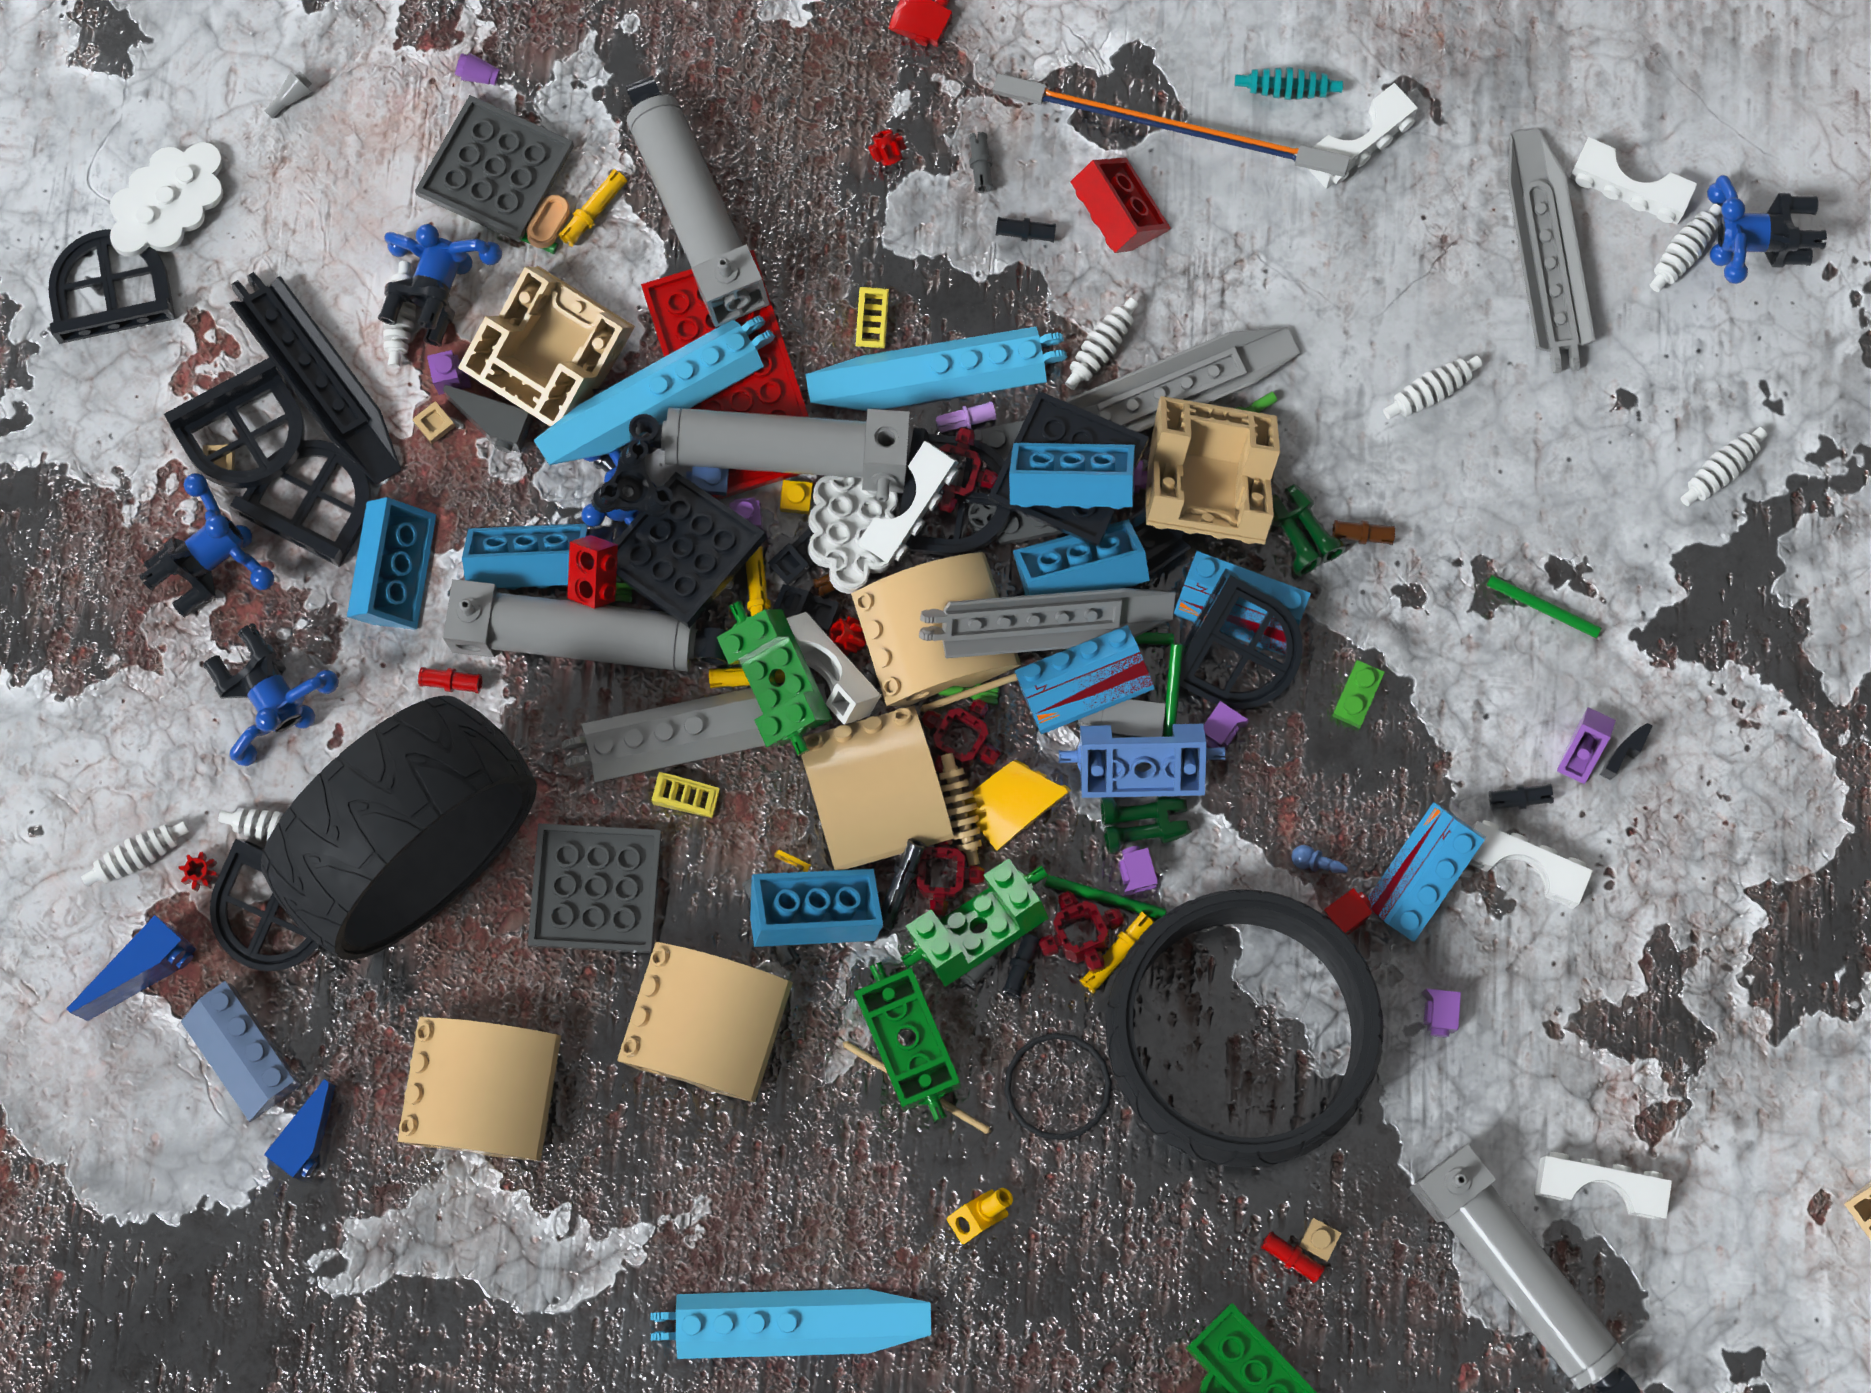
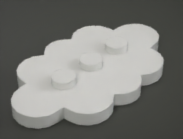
M206 142L193 144L185 152L175 147L161 148L150 158L149 167L138 168L132 172L129 177V188L119 190L110 201L111 213L117 221L110 232L113 248L119 254L128 257L140 255L149 246L157 251L167 252L174 250L181 244L184 232L199 228L204 222V211L213 209L223 198L222 185L216 177L223 164L219 150L214 145Z
M824 476L816 482L813 491V500L816 506L810 512L808 524L814 534L811 536L808 545V553L812 561L818 566L829 568L830 582L834 588L840 592L851 594L866 586L869 573H881L891 565V563H886L858 544V541L874 517L880 519L896 518L893 513L898 504V493L889 492V499L882 502L877 499V491L862 490L863 478Z

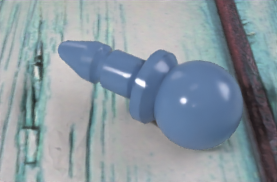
M1299 845L1292 852V862L1300 869L1310 868L1316 872L1320 868L1327 871L1331 870L1334 873L1348 872V868L1337 860L1333 861L1330 858L1322 857V851H1314L1308 845Z

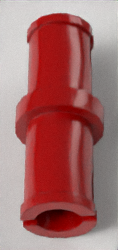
M421 667L418 675V684L421 687L444 688L446 692L460 690L480 693L483 678L482 674L456 672L455 668L438 670Z
M1273 1231L1267 1235L1261 1245V1249L1266 1250L1284 1262L1283 1266L1288 1270L1293 1268L1313 1284L1317 1282L1325 1269L1324 1265L1319 1264L1304 1254L1300 1246H1292Z

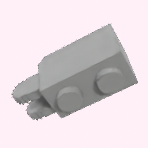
M1129 699L1081 718L1077 721V724L1079 726L1111 725L1112 738L1162 737L1166 704Z

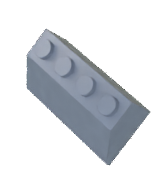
M223 981L198 999L181 1020L182 1025L249 1122L255 1120L302 1086L238 991L227 981Z

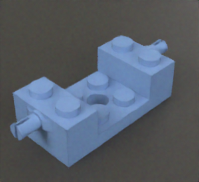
M1173 724L1172 737L1112 738L1111 725L1080 726V742L1077 750H1059V763H1077L1082 798L1205 795L1207 760H1225V747H1206L1203 724ZM1141 762L1151 764V768L1145 772L1135 769L1136 765Z

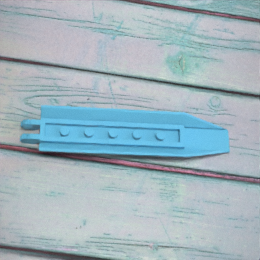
M760 315L750 319L743 326L735 320L727 322L579 404L534 439V442L549 465L610 454L630 443L629 424L635 416L648 414L656 418L657 422L667 421L669 407L681 408V410L682 408L690 409L764 368L757 350L771 343L775 335L769 330L756 336L752 341L749 339L748 335L760 329L765 323V320ZM642 432L639 434V436H642L648 432Z
M1030 327L859 356L805 374L810 403L867 411V409L886 410L1047 383L1045 364L1062 362L1067 358V353L1064 350H1056L1043 354L1042 347L1057 345L1064 341L1063 334L1058 332L1045 334L1040 337L1037 327Z
M870 1289L677 1294L676 1312L650 1313V1320L655 1322L676 1320V1332L655 1331L651 1333V1341L676 1340L677 1359L869 1354L930 1336L931 1303Z

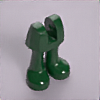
M1292 484L1285 488V494L1294 510L1288 513L1281 499L1276 494L1272 495L1274 516L1271 523L1275 527H1281L1289 538L1296 552L1293 570L1297 576H1303L1313 571L1320 564L1321 559L1326 563L1339 557L1346 550V547L1340 539L1330 536L1318 522L1311 510V507L1314 505L1311 497L1299 486ZM1299 519L1302 521L1313 538L1318 553L1308 542L1295 521Z
M1157 796L1156 801L1153 803L1136 806H1119L1113 797H1101L1100 799L1103 827L1109 826L1104 829V839L1108 854L1120 852L1122 846L1130 842L1160 838V841L1164 844L1182 838L1192 832L1189 821L1169 822L1168 815L1186 812L1188 810L1187 799ZM1155 818L1154 824L1125 828L1111 826L1129 821Z

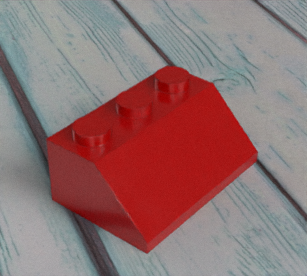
M1126 157L1092 160L1070 181L1076 190L1077 197L1088 209L1091 220L1099 227L1105 237L1106 244L1114 253L1133 251L1171 229Z

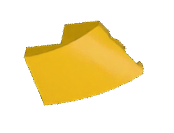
M1013 760L972 791L974 797L964 801L965 804L976 802L977 809L967 813L969 816L978 814L979 821L974 823L977 827H980L981 832L994 849L998 851L1005 847L1022 830L1032 825L1047 810L1059 803L1071 792V789L1066 785L1060 786L1047 779V775L1031 770L1028 765L1018 760Z

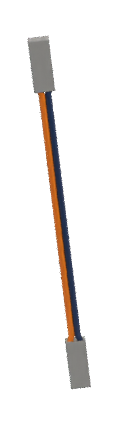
M999 73L993 87V94L1038 105H1042V102L1047 101L1292 159L1295 161V166L1345 177L1350 161V156L1304 145H1300L1299 148L1286 147L1050 91L1045 84Z

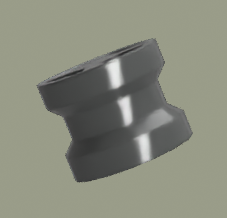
M973 503L968 511L970 527L975 532H978L986 526L997 509L996 506Z

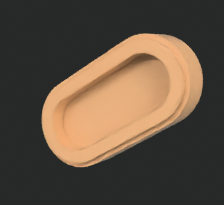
M550 195L544 198L527 226V239L532 246L547 248L557 239L558 234L570 215L569 203L564 197Z

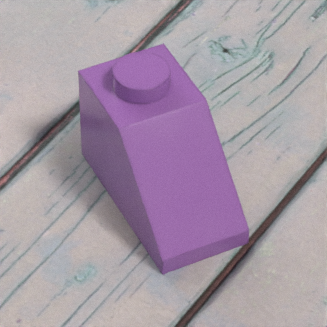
M1587 707L1560 761L1557 772L1585 784L1611 738L1616 720Z

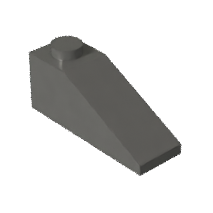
M448 385L444 386L443 391L447 399L494 444L496 449L505 453H511L512 450L521 453L533 422L530 413L524 409Z

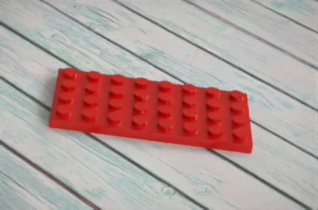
M751 250L750 253H751V255H752V258H753V260H754V262H755V264H756V266H757V269H758V271H759V273H760V275H761V277H762V274H761V271H760V268H759V265H758V262H757V259H756L754 250ZM692 269L641 284L664 357L716 329L700 295ZM764 280L763 284L770 305L735 319L737 323L743 326L754 317L759 315L765 320L764 325L748 335L751 341L756 336L769 330L775 335L771 343L757 350L764 368L690 409L809 417ZM729 469L727 496H711L721 500L801 474Z

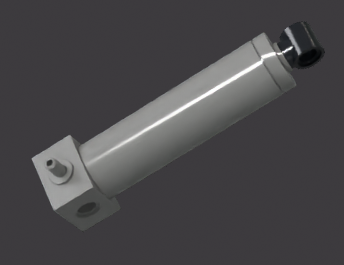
M653 75L625 86L634 107L627 116V124L690 263L700 295L715 328L770 305L762 277L747 244L743 245L678 101L673 96L661 95Z
M669 407L667 421L657 422L656 418L648 414L635 416L629 424L630 443L637 439V444L640 440L647 444V454H651L657 449L665 451V465L679 464V466L863 478L862 490L877 491V499L884 502L889 499V492L903 493L910 412L867 409V420L859 421L686 408L681 410V408ZM642 432L650 433V435L646 437L639 436V434Z
M452 579L443 639L452 653L494 658L495 650L684 672H689L692 659L695 658L707 664H727V659L717 639L719 635L727 631L724 629L708 627L698 631L696 629V622L689 629L667 612L610 605L594 609L575 601L499 593L495 584Z
M1468 1144L1458 1148L1409 1187L1437 1223L1444 1221L1578 1390L1591 1383L1596 1386L1594 1387L1596 1393H1641L1633 1379L1622 1368H1617L1616 1363L1625 1355V1351L1491 1184L1496 1181V1178Z

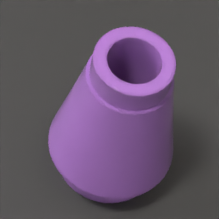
M461 53L455 70V75L461 77L462 81L491 84L494 86L500 74V69L495 68V66L472 53L468 55Z

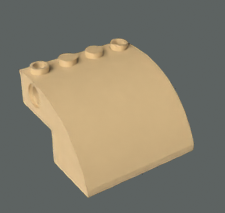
M540 266L524 267L499 316H485L458 368L551 427L576 406L592 397L594 394L592 389H598L606 378L635 326Z
M1160 396L1148 462L1146 525H1151L1158 529L1181 530L1187 534L1211 535L1217 539L1241 540L1247 544H1265L1274 516L1271 478L1280 454L1277 416Z
M983 552L957 555L920 564L889 575L851 593L886 706L908 707L952 686L972 688L976 684H981L1021 666L1018 653L945 658L942 640L926 641L919 638L920 628L929 626L942 628L943 624H928L921 621V611L930 609L943 611L950 601L999 598L986 555Z
M915 705L899 708L886 714L871 716L865 720L840 725L830 730L812 733L803 737L809 751L802 754L801 757L835 871L850 869L902 854L905 851L908 839L921 841L926 846L954 839L941 787Z
M655 942L617 1061L640 1071L685 1081L706 1091L755 1103L793 982L722 957Z
M419 1017L397 1142L426 1148L469 1151L492 1157L541 1161L561 1035L486 1022Z

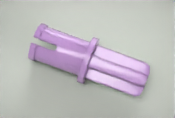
M990 401L970 408L962 406V410L939 415L936 417L937 428L940 433L963 427L971 429V425L996 420L994 405Z

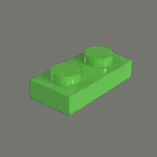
M1356 660L1332 717L1360 729L1385 672Z

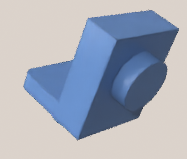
M692 466V471L686 472V479L708 494L727 496L729 469Z

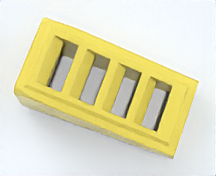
M860 287L856 347L885 349L889 289ZM865 298L882 299V305L865 304ZM864 310L882 311L881 316L864 315ZM863 321L881 322V327H863ZM862 333L880 334V340L862 338Z
M659 772L652 795L653 805L713 818L720 788ZM666 784H672L669 797H663ZM679 786L684 787L680 802L675 800ZM691 789L696 790L693 805L687 804ZM703 792L709 793L705 809L699 807Z

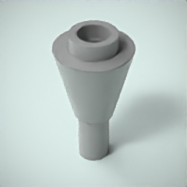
M291 71L278 92L277 98L264 111L273 119L285 106H289L310 94L312 91L308 87L312 83L300 71L296 75Z

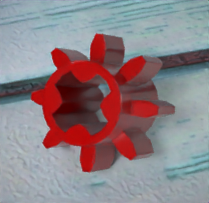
M892 129L876 133L872 137L874 144L868 146L873 160L875 159L876 162L881 161L883 166L892 165L903 158L901 151L907 149L902 135L900 136L899 133L894 134Z
M848 616L847 620L840 618L830 629L829 638L846 656L850 652L856 654L866 644L858 619Z
M203 852L199 853L198 858L186 855L188 861L185 866H179V869L185 874L181 882L185 885L192 882V889L198 892L200 886L204 885L211 889L212 885L210 882L213 878L219 877V874L213 870L217 861L209 859L206 862L207 857ZM200 866L202 867V875L197 877L196 868Z

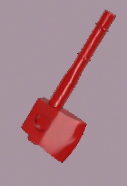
M900 0L891 17L888 29L913 39L922 46L930 44L938 47L952 19V11L946 8L950 0Z

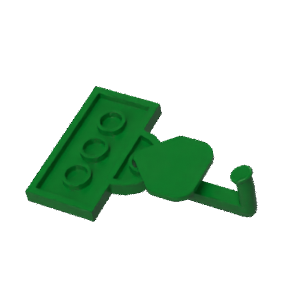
M1233 1303L1222 1311L1186 1347L1187 1351L1207 1371V1374L1200 1383L1199 1393H1317Z

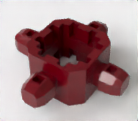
M961 428L955 441H958L957 446L945 444L938 448L946 454L949 452L974 459L966 488L944 484L942 487L944 492L938 503L940 510L952 512L958 499H955L956 494L968 496L976 491L978 483H981V487L992 488L998 477V474L987 469L981 471L984 463L978 452L969 450L970 445H974L975 432L973 430Z
M976 699L969 706V713L961 708L949 710L944 719L941 718V714L927 710L921 722L931 732L936 731L933 735L936 753L939 755L953 753L955 764L961 768L972 766L978 756L981 758L980 761L988 765L996 764L1001 753L993 745H986L989 733L986 723L980 720H984L988 712V704L986 702ZM955 721L963 722L968 727L978 731L979 734L977 741L966 755L963 753L959 754L954 749L944 745L943 738ZM940 756L937 757L934 763L936 774L938 775L944 769Z
M952 839L934 844L937 847H926L917 868L919 871L916 878L917 890L924 898H933V900H930V909H932L937 917H945L948 909V901L945 900H955L963 893L964 882H969V885L984 883L983 875L985 869L970 865V868H965V856L959 849L949 848L952 847ZM937 858L952 859L953 862H957L955 887L943 888L925 885L927 860ZM911 861L908 862V865H907V868H906V870H905V872H904V875H903V877H902V880H904V878H905L906 872H907V870H908V868H909V865H910Z
M1070 891L1060 894L1058 896V903L1061 911L1056 914L1053 921L1055 935L1049 934L1039 941L1043 955H1054L1059 953V949H1062L1067 960L1074 963L1084 961L1090 972L1097 973L1104 970L1105 961L1102 953L1106 952L1110 942L1108 929L1112 931L1124 923L1120 910L1110 909L1104 911V915L1101 916L1096 904L1088 901L1078 903L1075 895ZM1083 917L1085 920L1091 919L1099 934L1097 940L1085 942L1081 947H1078L1077 944L1072 946L1064 931L1066 924L1070 923L1072 925L1079 922L1080 918Z

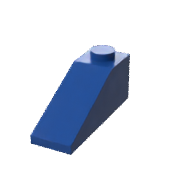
M326 1079L317 1087L264 1154L291 1177L298 1180L302 1176L308 1177L317 1166L315 1160L320 1155L335 1085Z

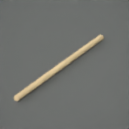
M1014 673L924 704L920 710L927 712V710H933L1017 681L1016 674Z
M849 1041L842 1042L845 1049L888 1074L882 1061ZM943 1098L940 1099L944 1109L985 1134L991 1133L989 1126Z

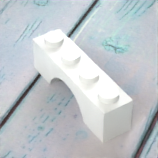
M1393 83L1372 100L1369 110L1372 128L1367 134L1354 140H1340L1327 135L1312 147L1350 156L1345 177L1312 169L1308 170L1326 189L1333 183L1336 185L1340 184L1349 175L1348 171L1354 166L1358 168L1363 166L1371 158L1373 151L1377 148L1382 150L1387 147L1393 140L1392 136L1397 132L1401 131L1404 133L1415 123L1414 117L1418 107Z
M1588 137L1569 177L1575 180L1581 187L1593 188L1602 192L1609 199H1619L1628 203L1630 207L1637 211H1647L1656 215L1659 220L1665 223L1677 225L1684 215L1697 186V183L1672 172H1669L1665 177L1655 182L1643 183L1635 181L1626 176L1619 168L1616 161V148Z
M924 441L908 465L916 482V495L912 505L905 513L896 518L880 519L874 517L858 541V544L886 563L892 564L894 560L899 562L908 549L905 543L911 534L916 536L925 523L922 518L927 510L933 511L942 496L938 493L944 484L949 486L959 472L956 469L959 462L931 443Z
M807 612L786 618L807 665L820 673L830 687L831 694L825 703L844 725L869 717L881 694Z
M1483 820L1482 823L1477 821L1472 826V828L1486 836V838L1469 862V865L1488 872L1494 865L1505 860L1523 861L1531 865L1541 876L1546 898L1572 909L1580 904L1593 870L1586 868L1587 864L1572 857H1569V859L1560 857L1555 849L1545 845H1540V847L1528 843L1529 839L1521 834L1511 833L1509 835L1499 830L1500 827L1490 821Z
M1550 1152V1156L1540 1158L1534 1196L1567 1202L1572 1200L1576 1192L1587 1183H1602L1612 1187L1620 1194L1626 1204L1629 1215L1660 1221L1667 1219L1672 1181L1663 1179V1174L1659 1172L1644 1171V1175L1631 1173L1632 1168L1629 1166L1613 1164L1611 1169L1601 1167L1598 1160L1581 1158L1580 1163L1570 1161L1567 1154Z

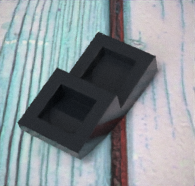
M810 528L792 544L788 543L768 562L770 567L786 585L791 584L816 565L808 553V545L811 536L814 534Z
M782 584L773 609H782L786 618L807 612L824 632L829 633L832 625L838 621L843 606L840 602L814 596L808 590Z
M1646 723L1624 740L1610 756L1599 775L1611 780L1617 774L1625 755L1633 759L1638 756L1653 725Z

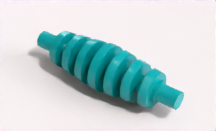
M1293 67L1286 68L1285 77H1281V68H1275L1274 77H1270V68L1263 69L1262 76H1258V69H1252L1251 74L1248 75L1235 74L1234 86L1247 87L1252 94H1256L1257 88H1261V95L1268 96V90L1272 88L1273 98H1279L1280 89H1284V100H1291L1292 90H1296V100L1303 98L1304 90L1307 91L1308 99L1314 98L1315 91H1319V98H1326V93H1342L1343 81L1328 79V74L1321 73L1320 79H1316V72L1310 71L1309 78L1305 79V70L1298 69L1297 78H1293Z

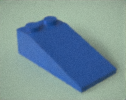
M154 915L66 1010L75 1016L89 1021L173 974L178 968H185L193 959L192 953L196 948L170 924Z

